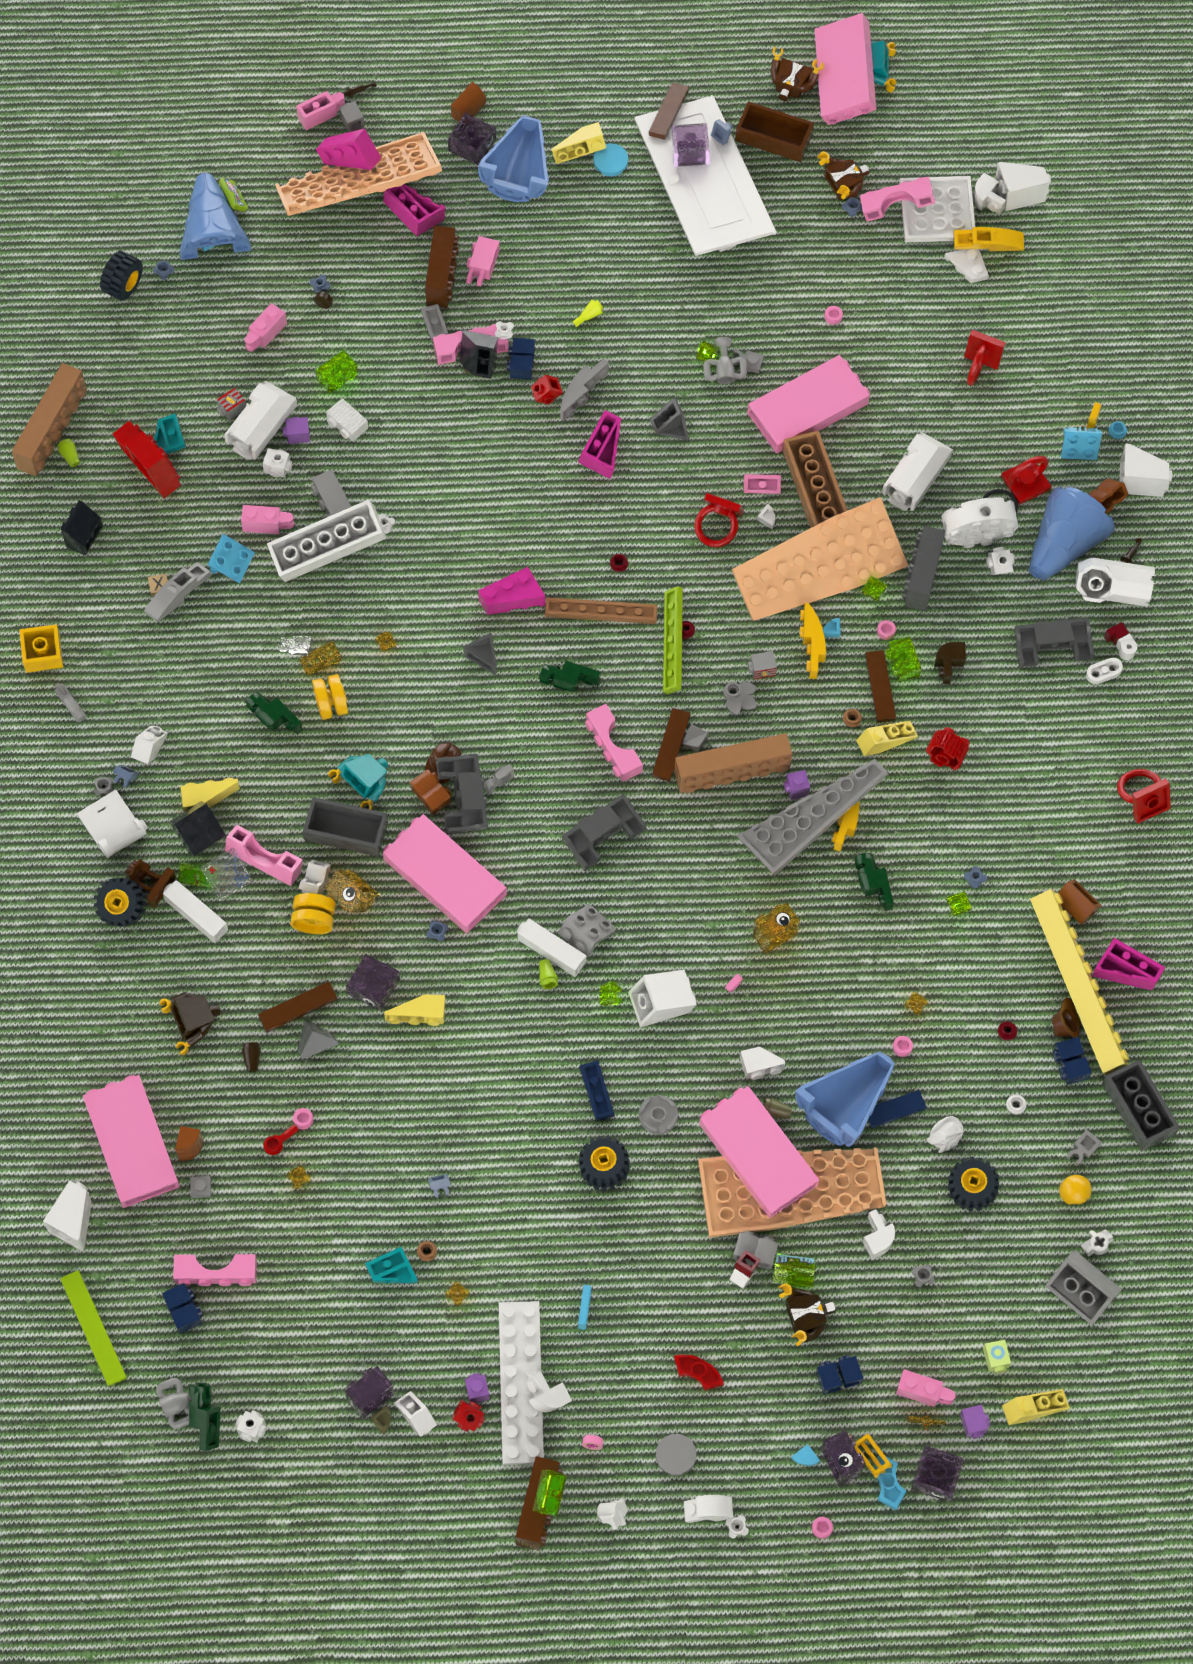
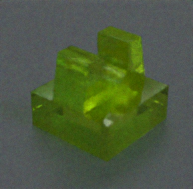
M703 340L700 343L696 359L703 362L708 359H716L719 348Z
M871 576L862 589V594L878 602L887 589V584Z
M965 891L946 898L953 917L964 915L972 910Z
M609 981L600 986V1005L608 1006L622 1003V999L617 998V994L622 992V988L617 986V982Z

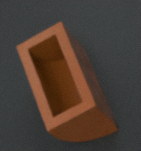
M473 81L451 104V117L458 122L462 121L465 126L487 103L484 92Z
M1075 879L1068 881L1058 892L1063 900L1061 906L1080 924L1089 920L1102 907Z
M180 1126L175 1147L179 1161L193 1159L200 1153L204 1143L200 1129Z

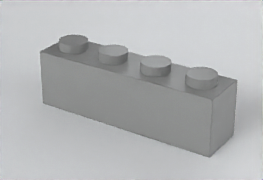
M333 470L312 478L313 485L311 490L314 496L318 495L320 499L318 501L322 511H326V518L351 507Z

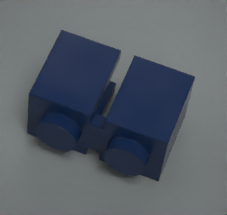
M513 337V344H509L508 355H511V360H507V371H510V378L532 380L535 339Z
M1079 1037L1056 1043L1054 1051H1052L1053 1058L1061 1066L1059 1074L1061 1079L1065 1080L1066 1085L1088 1080L1092 1072L1086 1057L1082 1058L1081 1056L1084 1054V1050Z
M183 1283L162 1293L179 1334L202 1324L200 1318L203 1317L199 1305L194 1306L192 1302L195 1296L191 1287L186 1288Z
M845 1355L838 1358L839 1361L836 1363L825 1361L819 1364V1367L816 1369V1375L823 1395L841 1390V1380L845 1389L862 1384L864 1378L856 1356L850 1357V1355Z

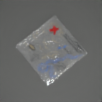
M234 848L200 867L219 901L253 882Z

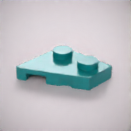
M174 413L158 419L157 432L154 436L158 447H162L167 454L186 448L177 415Z
M402 1246L365 1263L373 1283H418Z

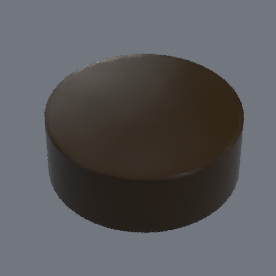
M318 292L314 302L319 307L328 309L333 303V298L326 292Z

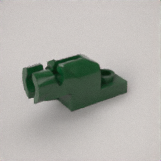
M565 660L562 669L559 666L544 664L539 675V682L549 685L553 681L554 688L576 692L580 680L587 685L598 686L601 680V672Z
M255 692L246 699V706L252 713L256 714V717L267 728L275 730L284 723L289 731L293 730L297 735L303 731L302 722L277 697L270 701L259 692Z
M872 853L856 855L854 861L856 869L859 870L858 878L865 896L878 894L879 903L883 905L884 911L892 910L894 901L886 868L878 869Z
M197 1382L195 1386L193 1384L189 1385V1396L192 1398L191 1401H188L189 1426L200 1429L199 1450L208 1451L219 1447L220 1407L211 1405L212 1392L210 1384Z

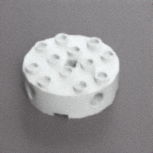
M982 498L962 503L961 508L946 510L941 516L943 528L946 530V542L948 544L961 545L964 548H971L975 546L974 544L979 543L982 546L991 545L992 541L1013 536V532L1018 528L1014 502L1011 500L1004 502V498Z

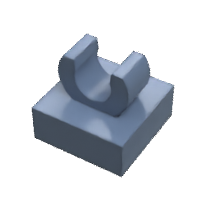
M718 119L714 122L710 136L722 145L727 144L733 126L729 122L724 123Z
M118 765L113 771L117 775L114 783H119L120 779L123 778L124 788L128 787L130 781L136 780L139 775L138 772L125 765Z
M447 1174L428 1178L430 1189L433 1190L436 1198L438 1197L439 1189H444L446 1195H449L448 1186L451 1185Z

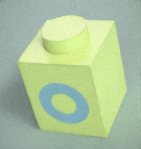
M1006 1341L986 1343L983 1351L989 1372L1002 1373L1007 1371L1011 1361Z

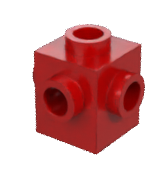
M544 375L531 385L536 402L551 404L557 397L563 394L558 378Z
M462 1399L451 1416L452 1420L458 1423L457 1427L466 1432L469 1429L475 1431L476 1428H480L485 1420V1417H483L484 1412L480 1410L481 1405L474 1401L468 1403Z

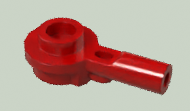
M292 1125L279 1136L275 1134L266 1138L263 1143L264 1151L269 1155L279 1154L283 1149V1142L299 1131L297 1126Z

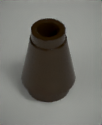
M257 1042L244 1043L241 1050L246 1071L256 1072L259 1067L261 1047H259Z

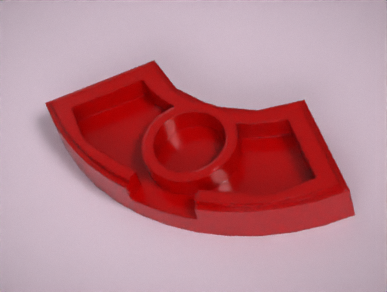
M683 1354L674 1356L679 1377L688 1376L694 1378L701 1384L704 1391L724 1386L719 1372L705 1360L694 1355Z

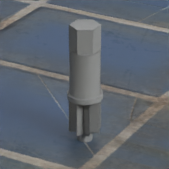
M57 683L54 691L61 699V702L64 703L76 722L83 721L86 715L73 698L72 693L69 692L64 684Z

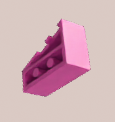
M365 128L327 137L316 148L323 163L327 165L372 170L382 159Z
M405 184L384 191L383 202L416 237L442 222L445 218V206L442 204L440 206L431 201V198L419 195L415 189Z
M606 410L604 411L578 463L611 479L615 467L621 424L620 417Z
M528 567L478 590L479 602L487 615L510 612L512 609L522 608L523 610L532 606H545V595Z
M1114 938L1096 966L1092 977L1153 991L1165 967Z

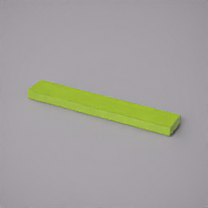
M679 586L665 591L663 693L667 695L681 690L683 588Z
M79 1270L60 1278L108 1387L127 1379Z

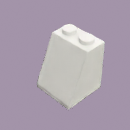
M999 162L995 175V179L999 181L997 192L1000 197L1006 200L1005 211L1046 201L1047 194H1049L1048 188L1049 184H1051V177L1046 173L1044 167Z
M1126 443L1120 460L1119 481L1124 482L1128 494L1163 497L1165 490L1169 488V482L1172 480V470H1169V463Z
M685 970L644 975L628 992L640 1027L687 1014L697 1005Z
M69 1181L43 1222L49 1233L83 1252L92 1201L85 1185L78 1181L76 1183Z

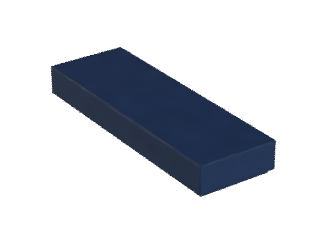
M598 1060L579 1065L595 1122L615 1117Z
M920 1090L877 1104L868 1119L870 1128L872 1129L926 1110L927 1107Z

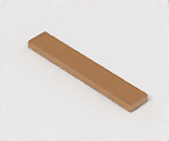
M546 597L545 617L656 624L658 605Z

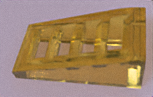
M331 641L301 657L299 661L308 676L341 662V656L334 641ZM323 654H324V655H325V657H326V659H325V660H323V658H322V656H321V655H323ZM316 657H317L318 660H319V663H318V664H316V662H315V660H314V658H316ZM309 660L311 661V663H312V665H313V667H311V668L309 667V665H308V663H307V661H309Z

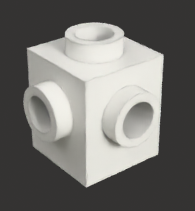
M268 448L263 461L264 473H268L273 477L285 478L287 471L290 472L292 468L289 453L284 450Z
M998 547L993 548V552L988 553L986 563L987 567L991 570V575L1013 572L1014 556L1013 553H1010V550Z
M253 1410L251 1413L245 1411L243 1416L240 1415L235 1425L238 1435H240L239 1437L247 1442L252 1440L257 1443L259 1438L264 1436L267 1429L265 1420L262 1418L263 1415ZM249 1422L254 1423L252 1427H248Z

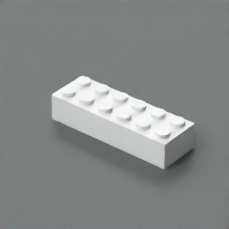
M366 500L271 541L267 545L279 577L284 582H287L387 539L374 505L370 500Z

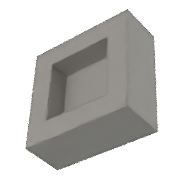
M211 1176L190 1177L191 1198L211 1197Z

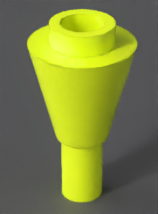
M591 299L581 315L572 323L575 327H578L584 321L603 314V306L598 300L594 301Z

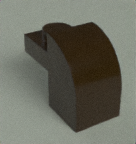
M949 642L939 648L934 667H939V677H942L943 684H950L952 667H964L966 661L965 642Z

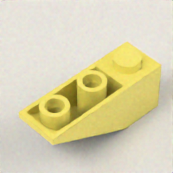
M599 122L580 128L552 148L556 164L606 149Z
M911 721L867 728L856 741L863 755L869 756L879 754L916 739L918 735Z
M226 778L223 781L216 782L209 780L200 784L187 783L185 786H181L184 812L201 801L207 803L209 808L240 789L238 779Z
M425 994L385 1011V1021H389L391 1024H399L400 1022H408L411 1025L428 1023L431 1026L444 1024L445 995Z
M1063 1389L1016 1397L1002 1405L1008 1425L1024 1423L1070 1409Z

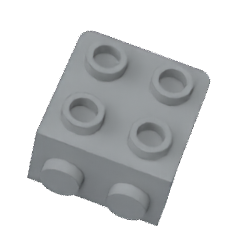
M587 905L567 917L558 934L571 946L585 954L587 958L591 955L597 943L613 934L616 928L593 906Z

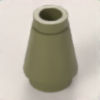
M772 1097L770 1099L765 1098L763 1106L771 1117L790 1118L792 1107Z

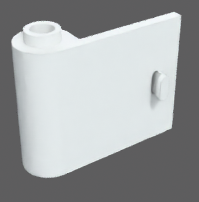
M117 790L112 791L77 813V816L106 858L111 857L147 834L146 830L148 827L145 822L134 817Z

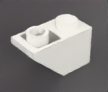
M158 726L148 727L136 737L131 758L149 764L156 758L168 732L163 731Z
M761 1047L744 1050L740 1053V1060L746 1079L756 1080L762 1078L765 1074L776 1075L784 1070V1059Z

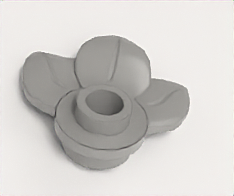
M731 682L724 687V696L727 698L726 706L732 714L738 715L741 709L748 711L756 709V701L752 694L757 690V687L749 682L741 684ZM734 690L736 694H730V691Z

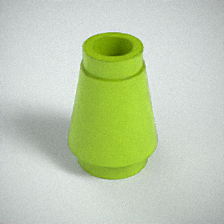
M65 439L58 443V452L70 467L79 465L80 460L75 443L71 439Z
M543 959L539 962V980L543 989H553L558 985L559 979L549 959Z

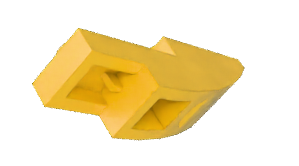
M973 227L972 230H954L953 232L954 250L1024 251V234L1020 231L993 227Z
M805 603L804 610H800V621H803V626H800V637L803 638V645H807L806 654L810 655V661H806V672H809V679H817L818 662H825L826 643L818 616L811 605Z
M859 801L839 818L837 823L840 826L839 831H835L832 842L835 843L833 850L841 852L846 835L854 837L859 815Z

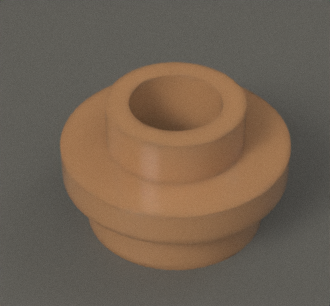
M849 709L843 714V722L846 726L857 727L861 723L862 716L856 709ZM854 717L855 721H851L849 718Z
M424 1241L419 1244L417 1255L423 1261H431L437 1255V1248L434 1243ZM429 1249L431 1253L426 1255L423 1251Z

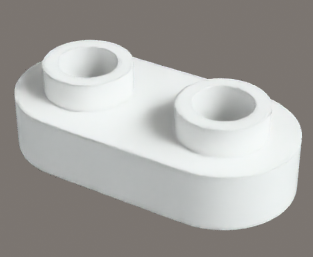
M1109 658L1093 664L1088 668L1086 678L1092 684H1100L1118 677L1123 669L1122 662L1117 658Z

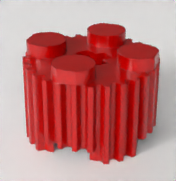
M945 727L944 730H938L934 733L925 751L930 755L931 762L937 765V767L946 765V767L949 766L951 770L956 771L960 768L969 750L970 742L968 739L960 738V736L954 734L955 731L953 729Z

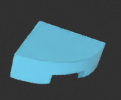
M840 618L832 619L823 627L824 637H840Z
M808 1444L791 1456L794 1462L801 1465L813 1466L820 1462Z

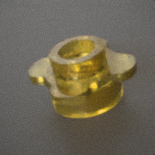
M383 632L375 638V643L379 644L381 652H386L387 649L394 648L397 645L396 640H393L391 632Z
M914 992L904 1005L905 1008L914 1011L915 1015H920L923 1007L927 1006L928 1001L920 994Z
M297 1166V1168L287 1173V1179L292 1181L295 1189L301 1188L302 1184L309 1183L311 1180L310 1175L306 1174L303 1166Z
M454 1282L453 1286L446 1291L445 1296L447 1299L454 1301L456 1306H460L462 1300L468 1297L470 1293L460 1282Z

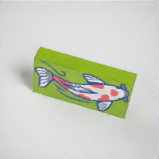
M226 178L220 179L219 184L232 209L245 212L248 207L235 182Z

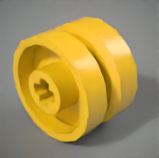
M338 674L328 676V689L322 678L312 680L322 720L332 718L331 706H334L338 716L348 714L347 699Z
M298 894L294 897V912L291 916L290 925L304 933H329L333 927L334 919L332 916L335 913L336 902L321 894Z

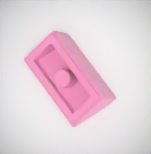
M744 474V493L781 494V475Z

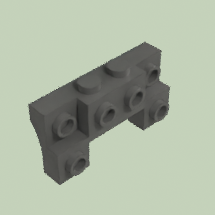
M1089 618L1057 619L1053 622L1039 621L1034 624L1016 625L1014 627L1019 667L1038 665L1039 658L1037 652L1072 648L1074 661L1090 660L1094 657Z
M478 754L438 758L436 760L438 779H453L458 811L444 815L446 834H462L466 831L486 830L488 828L485 809L487 799L483 795L484 780L480 774Z
M622 794L605 807L597 808L590 817L581 819L577 826L562 835V841L573 853V858L586 871L600 861V856L594 849L595 846L620 829H623L627 836L633 839L646 830V824L637 814L628 798Z

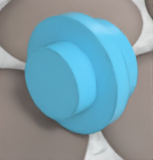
M1116 421L1109 426L1108 432L1112 438L1122 439L1127 433V428L1124 423Z

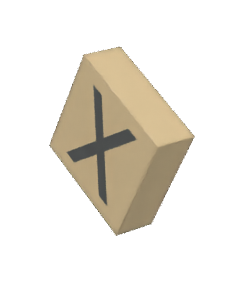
M167 574L148 577L151 596H155L168 582Z

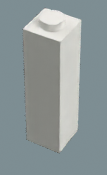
M177 880L165 887L163 891L164 900L211 941L216 943L228 931L227 923Z
M528 918L526 923L522 922L518 927V940L546 959H549L572 976L576 977L585 965V954Z

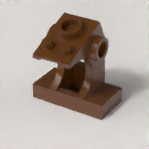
M134 859L125 870V873H127L125 878L137 882V886H141L143 888L142 891L149 894L146 898L148 905L155 909L163 898L165 887L176 879L174 870L167 867L164 873L159 875L149 870L151 868L150 865L142 861V859L138 861ZM146 876L154 880L151 887L142 883Z

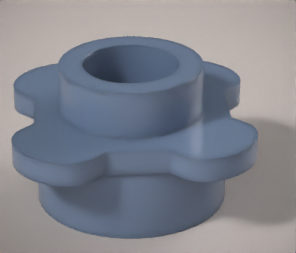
M849 198L846 203L842 204V209L846 210L851 217H854L858 211L863 210L862 204H860L857 198Z
M160 261L153 268V273L158 274L162 280H166L168 275L175 271L174 267L170 266L167 261Z
M320 275L318 278L310 280V285L313 286L315 293L326 292L330 289V283H327L325 275Z
M974 866L969 873L966 872L964 874V879L967 880L972 888H978L982 882H986L987 876L982 874L979 867Z
M438 921L430 922L429 931L426 933L429 939L435 938L439 942L444 941L448 925Z

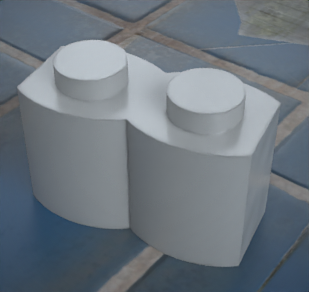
M750 1231L739 1233L732 1259L738 1260L744 1251L747 1250L761 1259L758 1267L771 1270L778 1247L775 1239L766 1236L758 1238L755 1236V1233ZM745 1259L747 1264L754 1265L750 1259Z

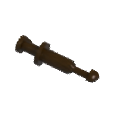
M371 82L367 85L361 84L352 88L348 86L346 91L341 93L344 94V97L349 96V98H353L354 94L363 92L371 86L374 88L377 85L375 82Z
M1141 538L1136 539L1135 546L1131 547L1126 555L1121 556V562L1132 564L1131 559L1136 554L1137 547L1142 543Z

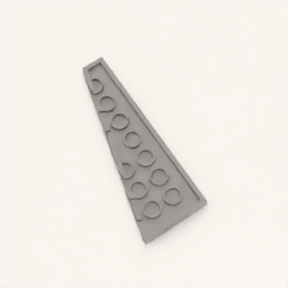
M874 759L855 769V772L844 778L837 779V782L827 787H822L815 794L802 798L786 807L782 812L769 816L767 820L758 825L751 826L752 828L736 836L775 876L888 775V772Z

